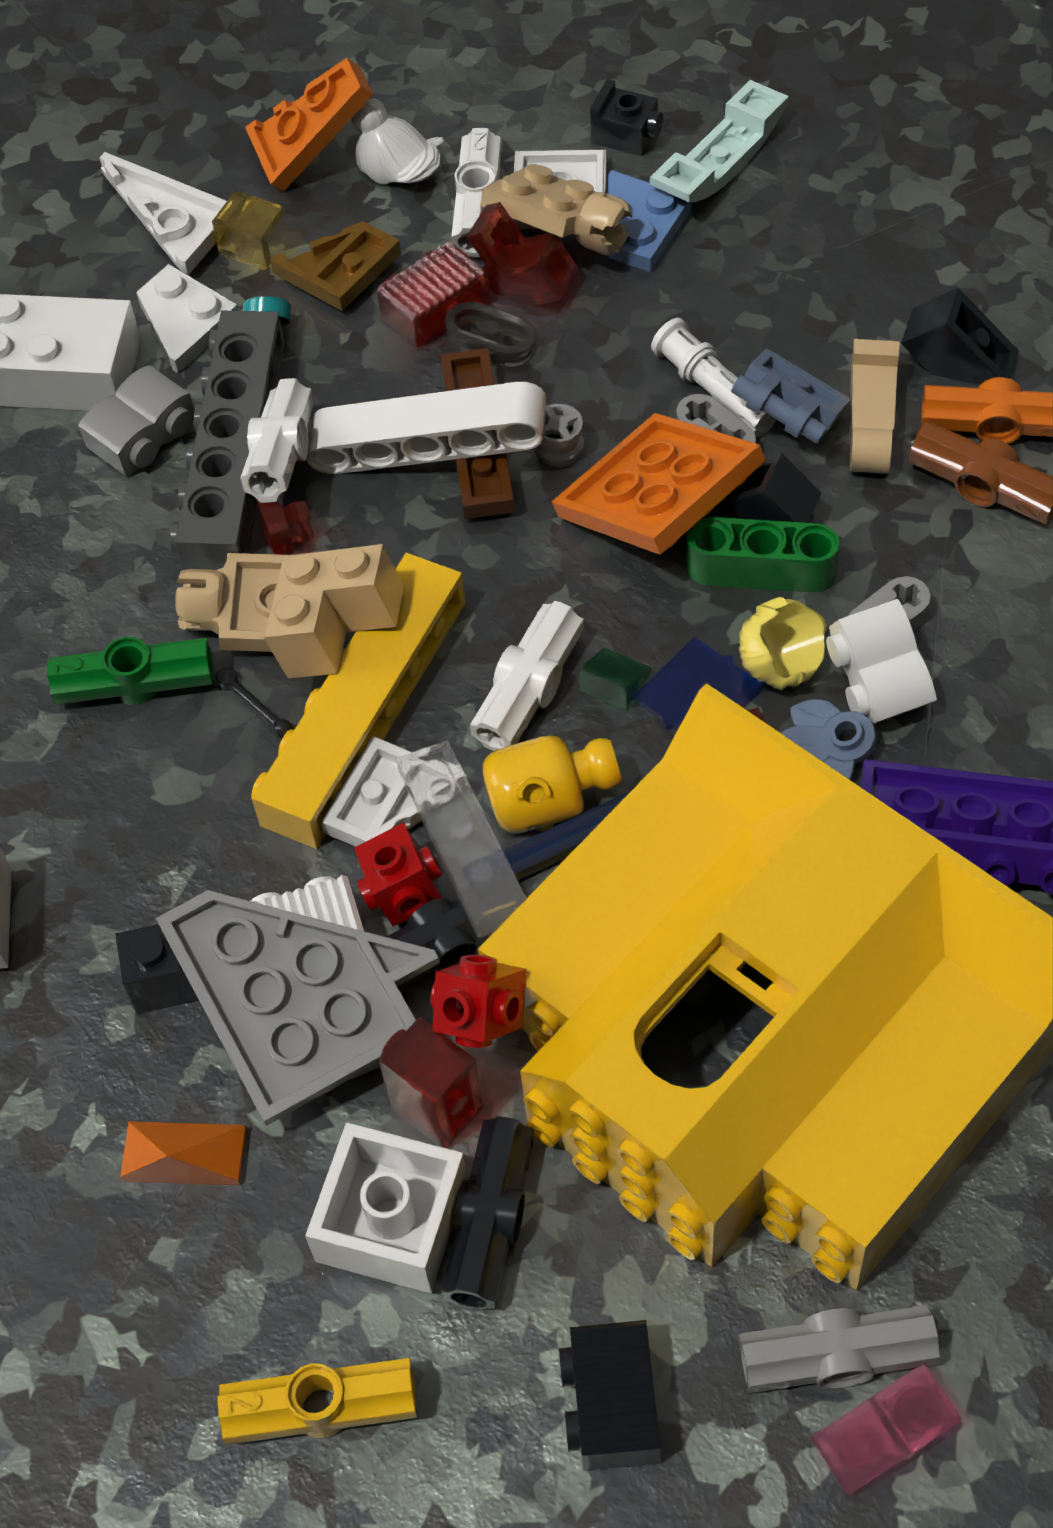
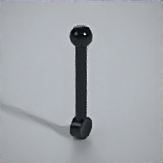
M225 667L217 671L215 679L218 687L222 690H232L273 727L272 732L277 739L282 740L286 732L293 729L290 721L277 718L238 682L234 669Z

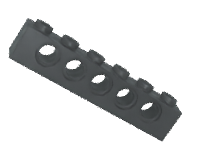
M221 310L218 329L211 330L209 354L211 364L210 367L203 368L201 378L202 393L204 395L203 404H197L194 410L196 439L195 443H188L186 450L188 479L187 482L180 483L178 490V505L181 512L179 522H173L170 530L171 550L173 553L179 554L183 570H218L224 567L227 561V553L248 554L258 500L253 495L244 492L240 477L249 454L247 439L249 421L251 418H261L270 390L275 389L279 383L285 349L279 312Z

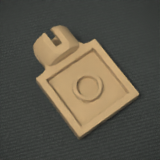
M537 164L527 165L525 168L483 187L480 203L482 207L562 238L574 234L576 235V240L583 247L603 255H614L615 252L618 253L629 232L626 231V225L619 222L627 216L633 217V208L625 200L605 192L593 191V185L585 181H567L556 177L550 168Z
M227 553V561L224 567L218 570H182L177 583L185 584L183 587H177L175 596V609L179 616L177 620L179 628L188 631H213L219 634L220 650L272 652L263 637L283 557L288 555Z

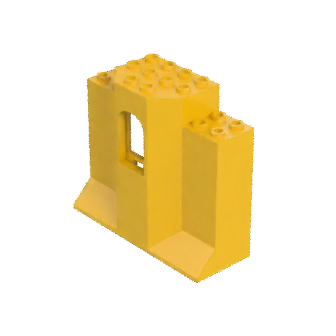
M707 683L698 691L663 759L478 948L479 955L494 957L497 959V963L526 969L523 1028L521 1029L529 1034L530 1042L538 1051L520 1070L524 1095L523 1101L528 1120L526 1122L527 1127L534 1129V1136L548 1147H554L557 1143L572 1155L574 1166L588 1180L595 1184H600L603 1180L620 1194L618 1197L619 1201L635 1218L643 1222L650 1218L668 1232L666 1234L667 1240L681 1255L689 1260H695L699 1257L711 1268L759 1214L763 1217L761 1221L764 1227L776 1239L785 1244H791L792 1241L812 1256L811 1262L822 1275L835 1283H841L843 1280L857 1291L1053 1052V917ZM746 963L773 982L766 991L739 972ZM709 969L774 1018L720 1079L707 1087L688 1089L672 1085L656 1076L645 1065L641 1056V1047L646 1037Z

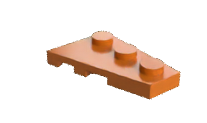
M346 57L308 83L304 95L293 103L283 100L273 107L274 115L263 123L255 119L245 126L271 185L284 192L374 95L359 65Z

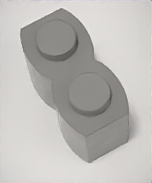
M147 365L132 373L120 385L114 395L94 405L82 418L78 427L88 449L123 475L129 476L140 468L150 465L162 445L168 444L188 432L194 420L195 409L190 393L152 366Z

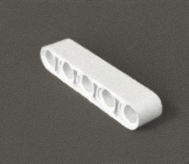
M511 382L322 408L316 411L312 417L309 449L306 459L313 469L321 473L342 474L534 449L543 440L545 392L541 387L533 383Z

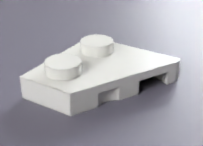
M169 264L136 292L140 306L147 320L151 322L159 344L163 346L173 371L178 374L209 347L211 330L218 329L221 310L239 311L237 304Z

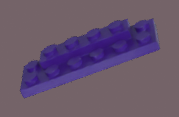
M864 759L861 778L862 789L1007 886L1012 882L1039 885L1045 892L1053 894V781Z

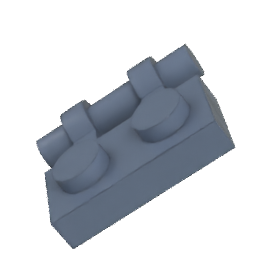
M767 348L751 362L745 375H740L731 389V393L747 402L746 408L758 415L763 411L786 425L784 431L798 438L802 435L816 444L820 442L825 432L841 417L851 398Z

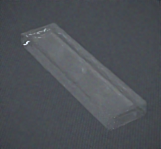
M448 740L396 758L398 771L477 937L495 932L526 900V897Z

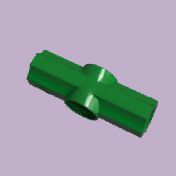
M122 637L108 644L104 651L51 657L47 661V678L54 705L116 697L120 702L127 705H139L152 699L158 691L212 685L214 681V667L208 638L146 645L143 640L136 637Z

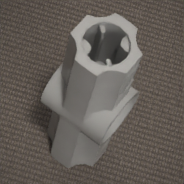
M928 1305L860 1315L859 1310L854 1308H836L813 1314L806 1318L804 1324L739 1333L741 1362L748 1393L785 1389L816 1383L818 1388L845 1389L871 1380L874 1374L937 1365L940 1361L937 1329Z

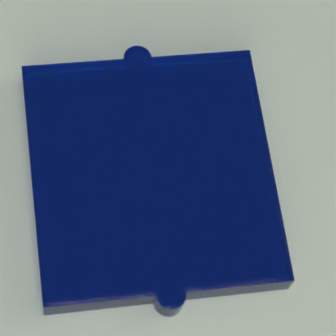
M694 637L634 695V702L661 720L665 730L673 729L677 732L698 691L706 683L743 708L762 690V683L733 664V657H723Z

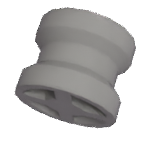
M552 404L545 407L543 440L540 445L535 447L537 458L543 464L550 467L563 468L579 461L584 453L583 419L579 411L567 404Z

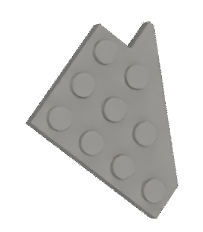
M210 890L197 895L156 918L267 1126L424 1038L421 1028L397 986L440 963L439 957L433 949Z

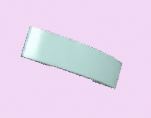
M749 80L726 103L725 118L686 156L675 152L650 176V185L687 202H697L716 193L729 183L760 149L787 107L789 96Z

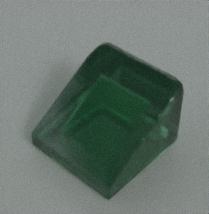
M604 647L584 663L578 672L579 689L583 693L627 711L651 673V667Z

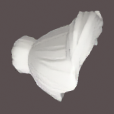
M376 98L369 99L362 110L351 118V123L360 131L355 144L356 165L361 172L367 174L376 183L386 185L392 182H421L430 177L439 168V150L444 143L443 137L426 140L404 119L388 115L382 101Z

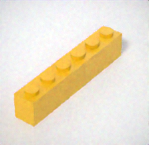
M407 552L396 567V571L404 585L396 627L355 631L347 647L343 648L338 673L329 674L320 689L315 688L311 692L305 705L304 715L295 730H288L282 738L278 757L268 772H262L256 779L251 799L261 827L318 849L326 836L323 833L322 820L370 739L374 736L384 740L465 606L466 601L461 572Z

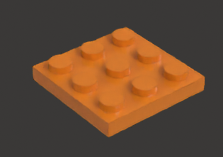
M654 413L551 502L557 516L561 519L661 555L666 549L672 547L702 517L708 515L730 492L743 484L748 476L766 460L760 444Z

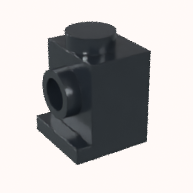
M606 79L590 108L591 143L642 156L650 140H656L661 132L663 113L658 111V98L618 89L614 80Z

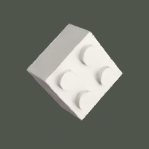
M346 1122L305 1235L315 1262L432 1294L453 1230V1217L458 1192L464 1179L469 1180L463 1153Z

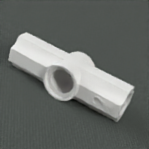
M472 128L468 135L462 136L459 167L454 174L456 198L451 242L453 249L459 250L465 257H482L484 252L493 248L495 216L498 212L482 207L480 203L483 187L499 180L502 140L500 136L493 134L489 128Z
M295 378L280 379L278 386L270 390L261 418H251L248 424L249 454L240 478L244 492L253 495L259 502H277L278 496L282 492L287 491L295 462L305 461L308 455L309 437L307 425L314 406V399L311 388L303 386Z
M554 601L551 604H543L519 645H510L503 652L494 673L493 687L470 724L471 735L477 738L485 748L496 751L517 744L537 708H546L553 700L561 681L562 666L584 631V619L578 616L571 606L558 601Z

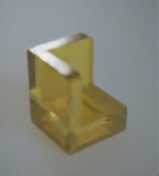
M235 190L212 220L219 254L267 270L271 264L267 237L283 216L282 206Z

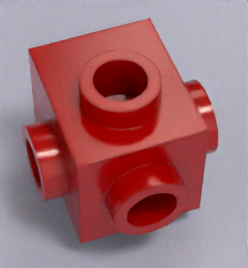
M404 822L354 847L365 876L357 881L359 890L369 909L374 911L381 908L393 927L408 920L411 914L425 903L442 898L435 882L436 879L443 876L439 863L428 845L423 848L419 847Z
M466 955L460 958L459 964L436 971L430 997L431 1006L434 1009L432 1031L456 1036V1043L461 1046L483 1048L491 1046L493 1039L523 1028L526 969L497 963V959L490 956Z

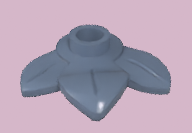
M812 699L792 706L790 709L791 717L795 726L786 729L781 734L849 780H852L855 764L868 758L876 744V730L871 720L864 714L856 711L841 712L831 702ZM856 731V735L851 740H839V737L844 732Z

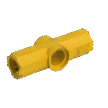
M410 1358L333 1369L324 1364L311 1363L300 1367L291 1375L220 1384L219 1395L217 1396L222 1439L226 1445L299 1434L325 1439L336 1435L343 1428L417 1418L416 1390ZM328 1390L334 1393L332 1402L325 1410L317 1413H309L303 1410V1404L312 1392Z

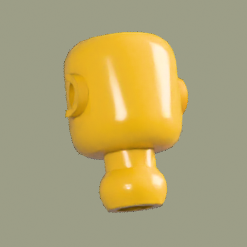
M542 736L498 749L490 753L482 765L483 777L495 818L501 829L513 834L524 833L534 829L546 831L552 828L555 823L572 819L580 815L584 809L582 790L592 787L602 790L611 789L622 781L612 742L605 738L594 739L584 749L570 753L568 745L560 737Z

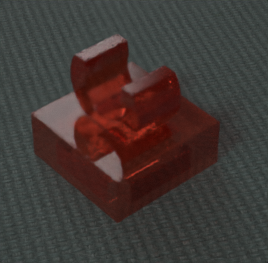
M256 498L261 528L271 554L294 555L292 542H304L314 537V532L309 522L312 519L305 501L290 503L282 510L278 499L277 502L263 503L259 502Z

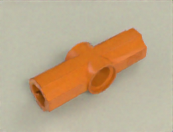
M1004 377L986 380L978 388L924 385L921 427L925 422H932L950 431L976 432L981 441L995 438L1007 444L1017 440L1020 435L1053 437V392L1022 391V387L1018 382Z

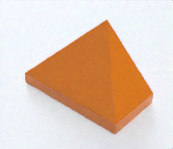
M129 1121L120 1178L122 1182L240 1185L247 1136L246 1125Z

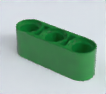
M721 517L702 518L687 532V573L692 580L706 586L821 592L828 589L836 579L840 547L839 537L833 529L818 523Z

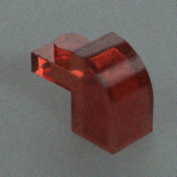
M501 202L486 205L467 235V239L485 263L477 277L492 292L507 300L525 305H538L559 301L578 269L557 235L546 233L524 238Z

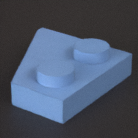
M611 170L608 174V194L628 202L633 208V217L627 216L620 220L619 223L626 225V231L629 232V235L618 253L615 252L614 255H608V258L651 272L691 212L692 202H687L650 185L649 182Z

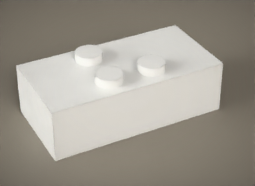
M0 294V406L89 411L101 400L114 395L120 385L133 373L141 343L140 333L130 300Z

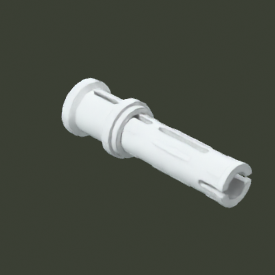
M682 318L671 319L658 330L651 343V350L658 357H666L679 369L678 374L685 382L697 383L703 387L714 399L746 423L755 432V437L764 435L772 428L776 419L763 411L759 415L745 407L747 403L745 400L731 393V389L738 378L717 360L716 350L710 343H701L689 332V326Z

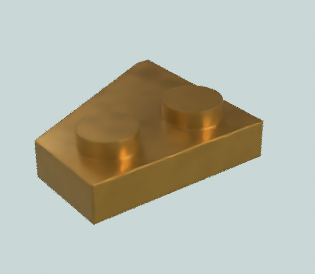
M362 221L344 228L336 235L324 236L309 242L311 249L309 252L288 260L281 253L275 255L270 261L273 274L343 311L401 254L399 239Z

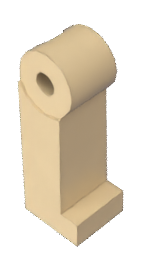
M854 339L850 379V472L889 474L895 425L900 341Z

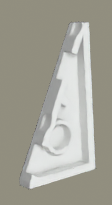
M104 152L100 156L103 175L178 269L186 275L192 272L238 218L236 206L231 202Z

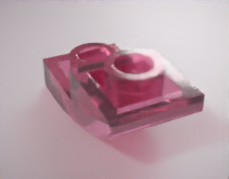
M923 1363L812 1436L811 1439L849 1496L963 1419L927 1365Z

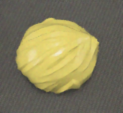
M778 597L760 604L756 607L755 615H752L743 623L742 630L739 632L740 647L738 650L741 654L743 667L750 671L752 677L757 678L759 682H765L767 685L781 691L787 686L795 688L800 683L811 679L825 657V631L827 628L825 619L817 611L807 607L800 601Z

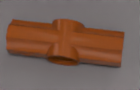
M925 422L920 428L909 451L908 462L954 482L958 493L973 505L989 507L997 502L1045 525L1051 523L1053 520V477L1021 463L1016 451L1010 445L995 438L985 439L979 444L932 422Z

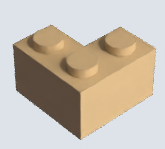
M378 544L283 557L263 638L288 679L337 674L346 632L396 627L404 585L384 545Z

